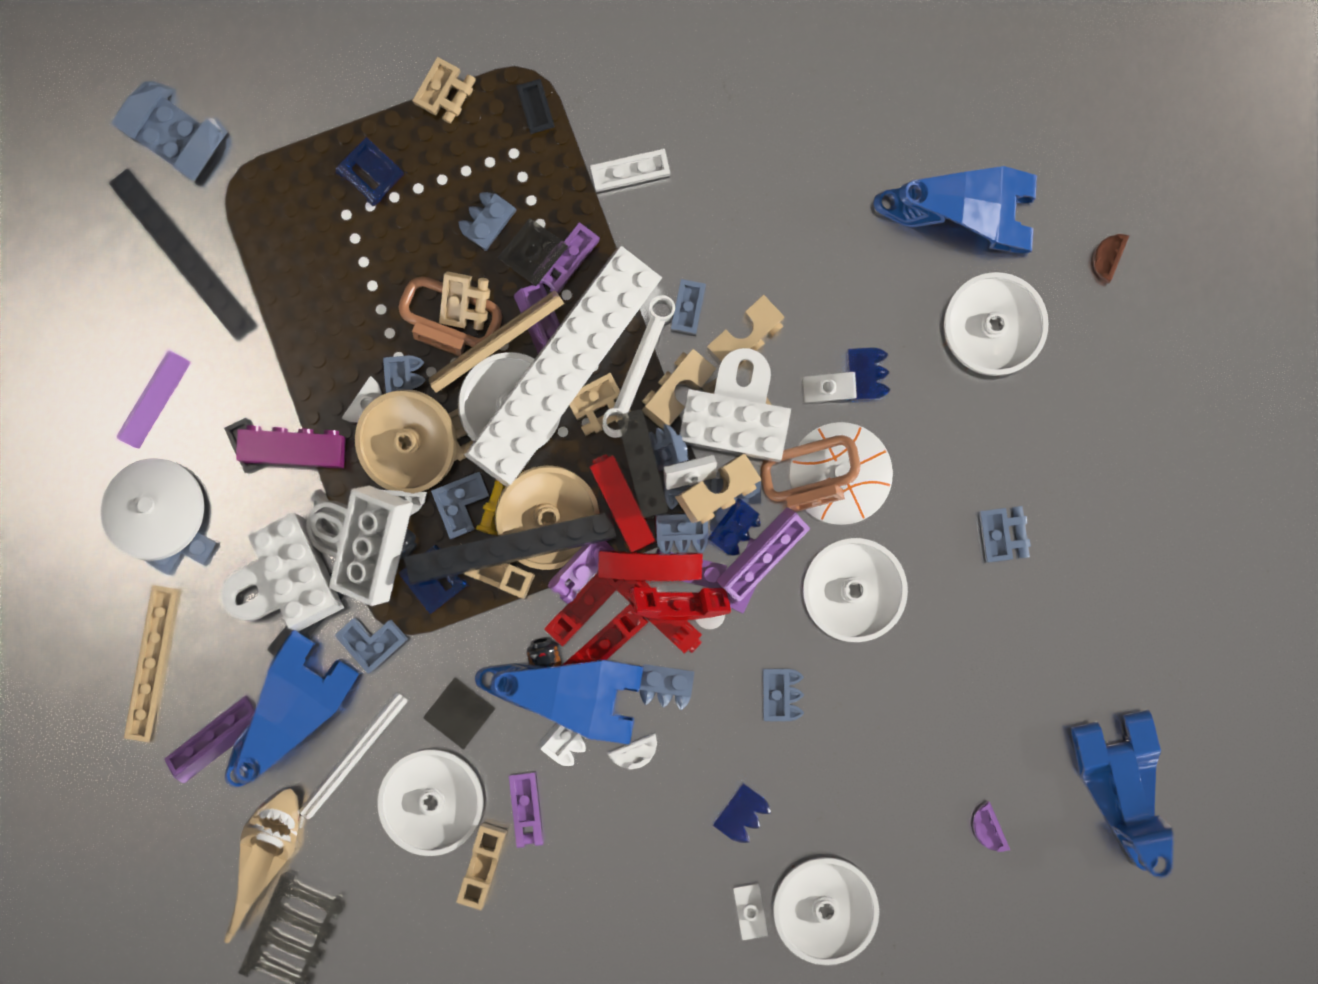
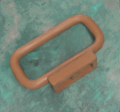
M424 276L416 277L408 283L399 302L400 315L405 321L414 325L412 333L415 340L457 356L463 354L465 345L474 347L497 331L502 322L500 308L490 300L486 301V310L492 314V320L485 336L482 338L470 336L411 313L409 304L417 288L427 287L442 293V282ZM470 297L469 304L476 306V298Z
M836 435L783 450L781 461L843 445L847 448L850 470L845 475L782 492L774 490L771 478V467L777 462L763 460L760 467V475L765 495L775 502L787 501L788 507L796 512L844 500V492L840 486L852 483L860 472V459L855 442L848 436Z

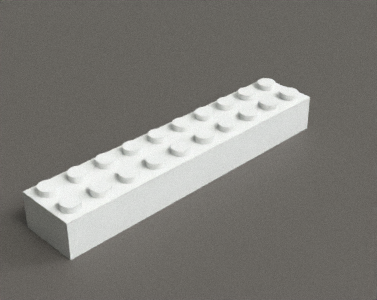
M620 246L616 249L464 456L504 486L511 485L662 277L624 247Z

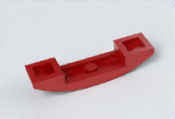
M599 550L598 577L641 581L702 579L703 553L676 552V554Z
M597 572L578 592L575 599L568 603L544 630L563 647L625 580L598 577Z
M633 587L631 589L636 614L647 618L659 620H696L726 615L731 612L727 591L723 588H702L699 593L657 592V588Z
M630 603L561 666L592 662L599 659L607 660L641 630L648 621L645 617L636 614L634 605Z

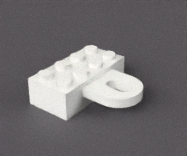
M748 348L734 350L720 364L714 394L688 390L680 431L682 440L686 445L738 455L745 453L748 457L781 462L791 409L766 404L771 372L769 364L763 355ZM743 360H748L753 364L751 383L746 387H741L736 382L738 365Z
M366 486L351 490L348 505L337 501H327L319 503L312 508L306 524L308 537L315 548L336 558L329 588L370 606L389 601L413 503L374 487ZM323 518L338 525L339 533L337 536L322 528L321 522Z
M295 512L247 535L258 560L232 573L226 579L221 592L222 604L225 610L234 618L243 621H254L280 608L288 628L300 631L344 608L337 591L329 588L331 578L318 549L314 547L308 537L304 518ZM256 585L258 587L257 597L242 605H238L236 603V595Z

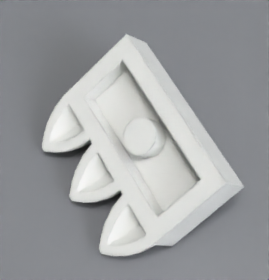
M558 723L552 727L537 745L544 753L564 766L574 765V759L569 750L585 752V743L581 738L582 735Z

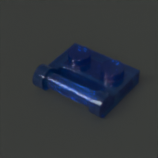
M367 137L335 170L339 176L345 177L367 198V202L372 207L377 205L390 188L404 175V172ZM355 163L379 185L375 190L351 169Z
M434 545L426 552H431L440 549L437 545ZM406 567L399 572V575L430 614L468 586L457 575L445 577L452 585L448 591L444 589L437 579L410 585Z

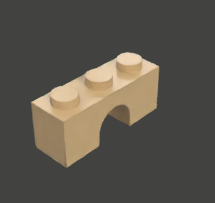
M765 295L759 298L744 313V317L752 325V333L744 339L735 338L725 329L707 346V351L719 364L734 350L748 348L758 351L765 344L762 340L770 334L773 337L784 327L781 323L785 317ZM746 360L741 361L738 365V368L741 367L746 362Z
M694 349L688 354L683 352L674 362L677 368L672 374L667 371L658 383L661 387L655 393L651 390L642 401L645 406L641 412L663 430L664 425L670 426L685 408L675 397V387L677 385H686L692 390L698 391L717 369Z
M745 453L717 469L723 478V488L718 494L710 492L704 482L701 481L675 497L691 523L700 521L703 524L715 516L713 513L720 507L722 510H725L736 502L734 498L742 493L743 496H746L757 489L755 484L761 478Z
M507 563L463 573L523 599L526 598L535 577L534 574Z
M486 823L480 825L472 850L471 861L464 876L456 903L478 910L483 909L508 830Z

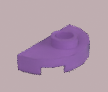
M987 801L974 814L972 824L974 835L982 845L990 850L998 852L1010 850L990 801Z

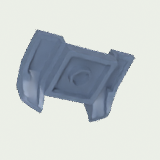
M144 81L127 97L110 124L167 161L187 178L195 181L227 134V130L217 118L207 117L201 123L166 99L174 93V88L155 81Z

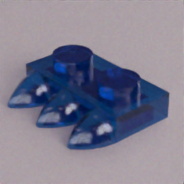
M874 347L847 350L848 372L855 373L857 398L850 399V401L876 400L891 391L885 384L876 382L889 374L886 368L875 365V363H879L887 358V352Z
M738 498L714 529L708 540L727 555H740L738 543L750 540V533L748 531L750 527L761 526L760 514L742 499Z
M742 783L712 825L733 841L749 843L750 838L744 826L752 829L760 828L759 819L754 812L770 814L771 809L768 802L745 783Z

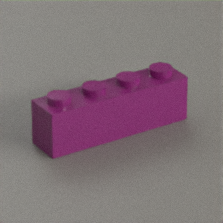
M246 425V430L238 429L236 461L242 463L344 469L346 438L339 435V431L324 430L323 434H313V429L298 428V433L288 432V428L272 427V431H262V426Z

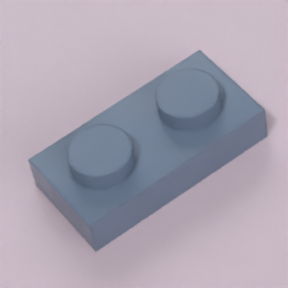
M681 279L671 326L672 331L696 335L706 287L705 283Z

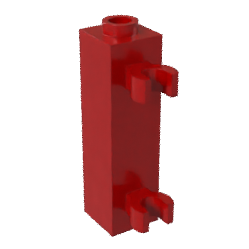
M607 454L593 460L594 465L590 469L631 553L655 542L614 456L608 458Z
M625 580L616 590L634 605L631 589L633 587L651 586L641 580ZM647 618L684 654L688 650L693 653L702 643L699 639L702 634L687 620Z

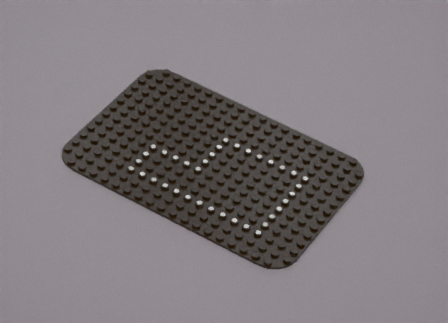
M510 66L497 68L474 76L476 81L472 86L473 91L470 96H466L461 105L462 110L459 116H455L451 124L442 119L447 111L446 109L440 107L438 113L434 115L414 104L412 100L261 154L240 166L228 183L224 199L227 222L301 427L313 429V434H323L324 430L339 431V435L346 438L344 469L316 467L329 501H337L348 505L351 490L360 487L371 486L379 490H387L368 476L358 459L355 447L357 423H350L342 419L370 376L379 384L382 395L386 394L383 358L415 356L424 361V364L419 369L411 371V373L418 374L425 379L421 386L413 390L424 393L436 400L448 414L458 409V396L465 377L473 369L471 368L437 393L430 386L429 377L459 356L413 338L412 330L414 325L402 318L398 308L403 292L411 280L424 276L443 283L444 274L452 272L472 276L471 286L478 287V279L487 278L489 280L488 289H490V297L487 300L497 304L502 312L501 328L521 314L514 294L522 288L539 284L536 281L537 276L580 222L597 235L600 241L558 294L564 304L554 310L561 324L617 249L561 98L551 82L535 70ZM541 79L555 127L530 134L516 86ZM452 87L446 99L452 102L458 90ZM484 192L497 194L516 208L513 216L487 251L467 238L459 227V221L467 220L474 222L470 215L469 207L477 206L484 208L479 193ZM555 269L551 273V276L556 280L561 275ZM543 284L545 291L548 295L549 293H551V288L548 287L546 284ZM427 287L417 288L409 304L410 312L439 323L442 293ZM469 304L470 309H475L476 306ZM640 309L583 387L611 373L621 391L646 330V324ZM487 311V320L484 321L483 330H475L473 328L474 320L467 319V325L464 328L446 324L441 325L476 338H482L489 328L492 314ZM527 329L490 356L513 352L535 359L538 352ZM465 345L463 354L472 347ZM655 348L630 407L628 430L623 436L611 437L604 430L598 433L594 431L585 436L581 427L589 423V419L585 416L577 420L572 409L568 406L561 415L558 427L552 437L534 452L520 472L522 473L538 466H558L568 469L581 477L593 491L598 502L599 513H611L616 539L606 542L616 551H625L626 553H631L629 546L590 469L594 465L593 460L607 454L608 458L614 456L654 539L655 514L685 513L679 502L673 509H670L665 501V496L663 495L664 471L657 472L648 439L649 432H653L656 435V429L660 427L641 412L645 406L642 401L651 390L655 393L661 387L658 382L664 375ZM606 405L594 411L596 418L604 415L609 408ZM678 415L670 427L677 435H680L682 420L680 415ZM622 419L617 423L613 421L607 424V426L612 430H620L624 427L625 422ZM465 435L457 439V441L462 446L471 441V438ZM686 445L687 461L696 459L691 445ZM467 457L461 461H454L447 475L439 483L422 491L427 492L425 503L419 511L409 516L407 528L416 535L415 543H417V547L410 556L498 537L476 530L477 525L481 523L485 511L483 505L489 502L496 479ZM480 472L489 497L466 506L475 530L450 539L431 491ZM655 540V542L633 553H645L658 548L657 541ZM401 559L398 562L389 601L374 606L366 605L374 618L383 625L392 620L403 634L416 635L433 632L521 598L463 573L410 585L405 560ZM519 561L507 563L535 575L526 597L548 589L550 580L561 570V568L551 570L535 569Z

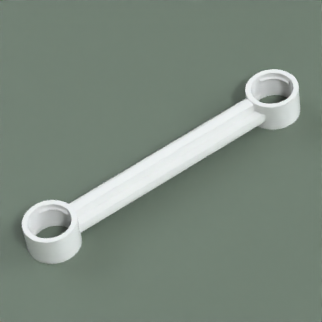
M660 295L652 299L649 307L650 320L614 408L609 409L604 414L603 430L611 437H621L627 432L629 425L628 412L664 324L669 323L673 319L675 304L668 296ZM663 303L669 306L671 312L668 316L660 317L653 312V307L656 304ZM618 415L624 419L625 425L620 430H612L607 426L606 420L610 416Z

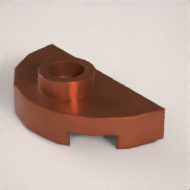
M1116 234L1109 236L1101 241L1094 251V269L1098 276L1108 284L1114 276L1130 235Z

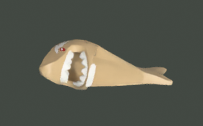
M291 788L280 789L269 796L251 815L241 832L237 896L234 911L225 935V943L231 941L253 902L295 850L299 828V805L297 795Z

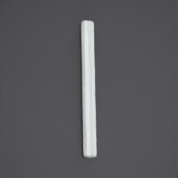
M396 693L299 809V813L304 818L310 819L407 703V699L402 694Z

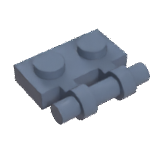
M1023 506L1012 507L1013 518H1007L1006 508L979 512L986 563L1012 560V549L1017 548L1019 558L1030 557L1028 547H1031L1030 539H1027L1025 524L1028 523L1027 516H1024ZM1015 525L1017 540L1011 541L1009 526Z

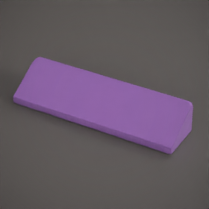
M540 283L522 288L514 294L521 313L547 296L544 286ZM554 311L528 328L538 354L560 326Z
M167 350L116 434V439L136 449L141 447L190 366V361L171 350Z
M789 507L785 508L717 579V583L739 603L810 530V527L796 512Z
M247 695L164 758L175 779L181 783H186L234 745L241 732L247 725L250 726L256 706Z

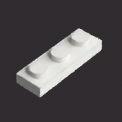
M665 149L590 165L596 192L670 176Z

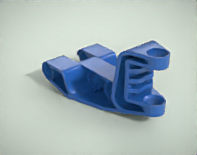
M1001 166L913 180L903 184L901 188L885 190L874 197L873 202L876 211L907 227L943 223L945 218L987 238L990 241V249L1020 254L1032 252L1034 228L1021 225V222L1015 221L1016 203L1029 204L1034 203L1036 199L1037 175ZM884 195L888 196L891 200V207L889 209L885 208L882 204Z
M293 630L267 667L265 681L250 726L247 725L234 743L224 774L226 783L230 787L239 788L259 777L336 712L359 673L336 659L324 677H320L303 665L306 661L305 657L315 643L296 630ZM233 769L235 778L241 783H235L231 780L230 773ZM239 769L243 771L244 777L241 776Z
M601 659L549 668L526 663H510L479 669L475 675V683L480 689L515 706L537 713L585 738L630 744L634 718L613 714L617 690L639 692L644 667ZM486 672L493 674L490 686H484L482 683V676Z
M1147 709L1123 715L1127 732L1125 741L1110 745L1105 744L1103 732L1098 721L1072 727L1071 734L1080 776L1131 861L1137 868L1148 871L1155 877L1163 878L1168 876L1173 864V830L1159 815L1155 816L1156 767L1161 754V748L1151 712ZM1138 856H1139L1140 860L1142 861L1143 865H1141V864L1139 863V861H1138ZM1158 857H1162L1165 861V868L1161 872L1153 870L1158 863Z

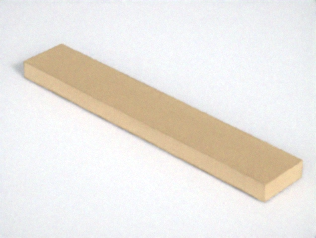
M556 290L429 377L430 386L435 393L563 305L564 302Z
M152 585L125 727V739L148 743L152 741L180 589Z

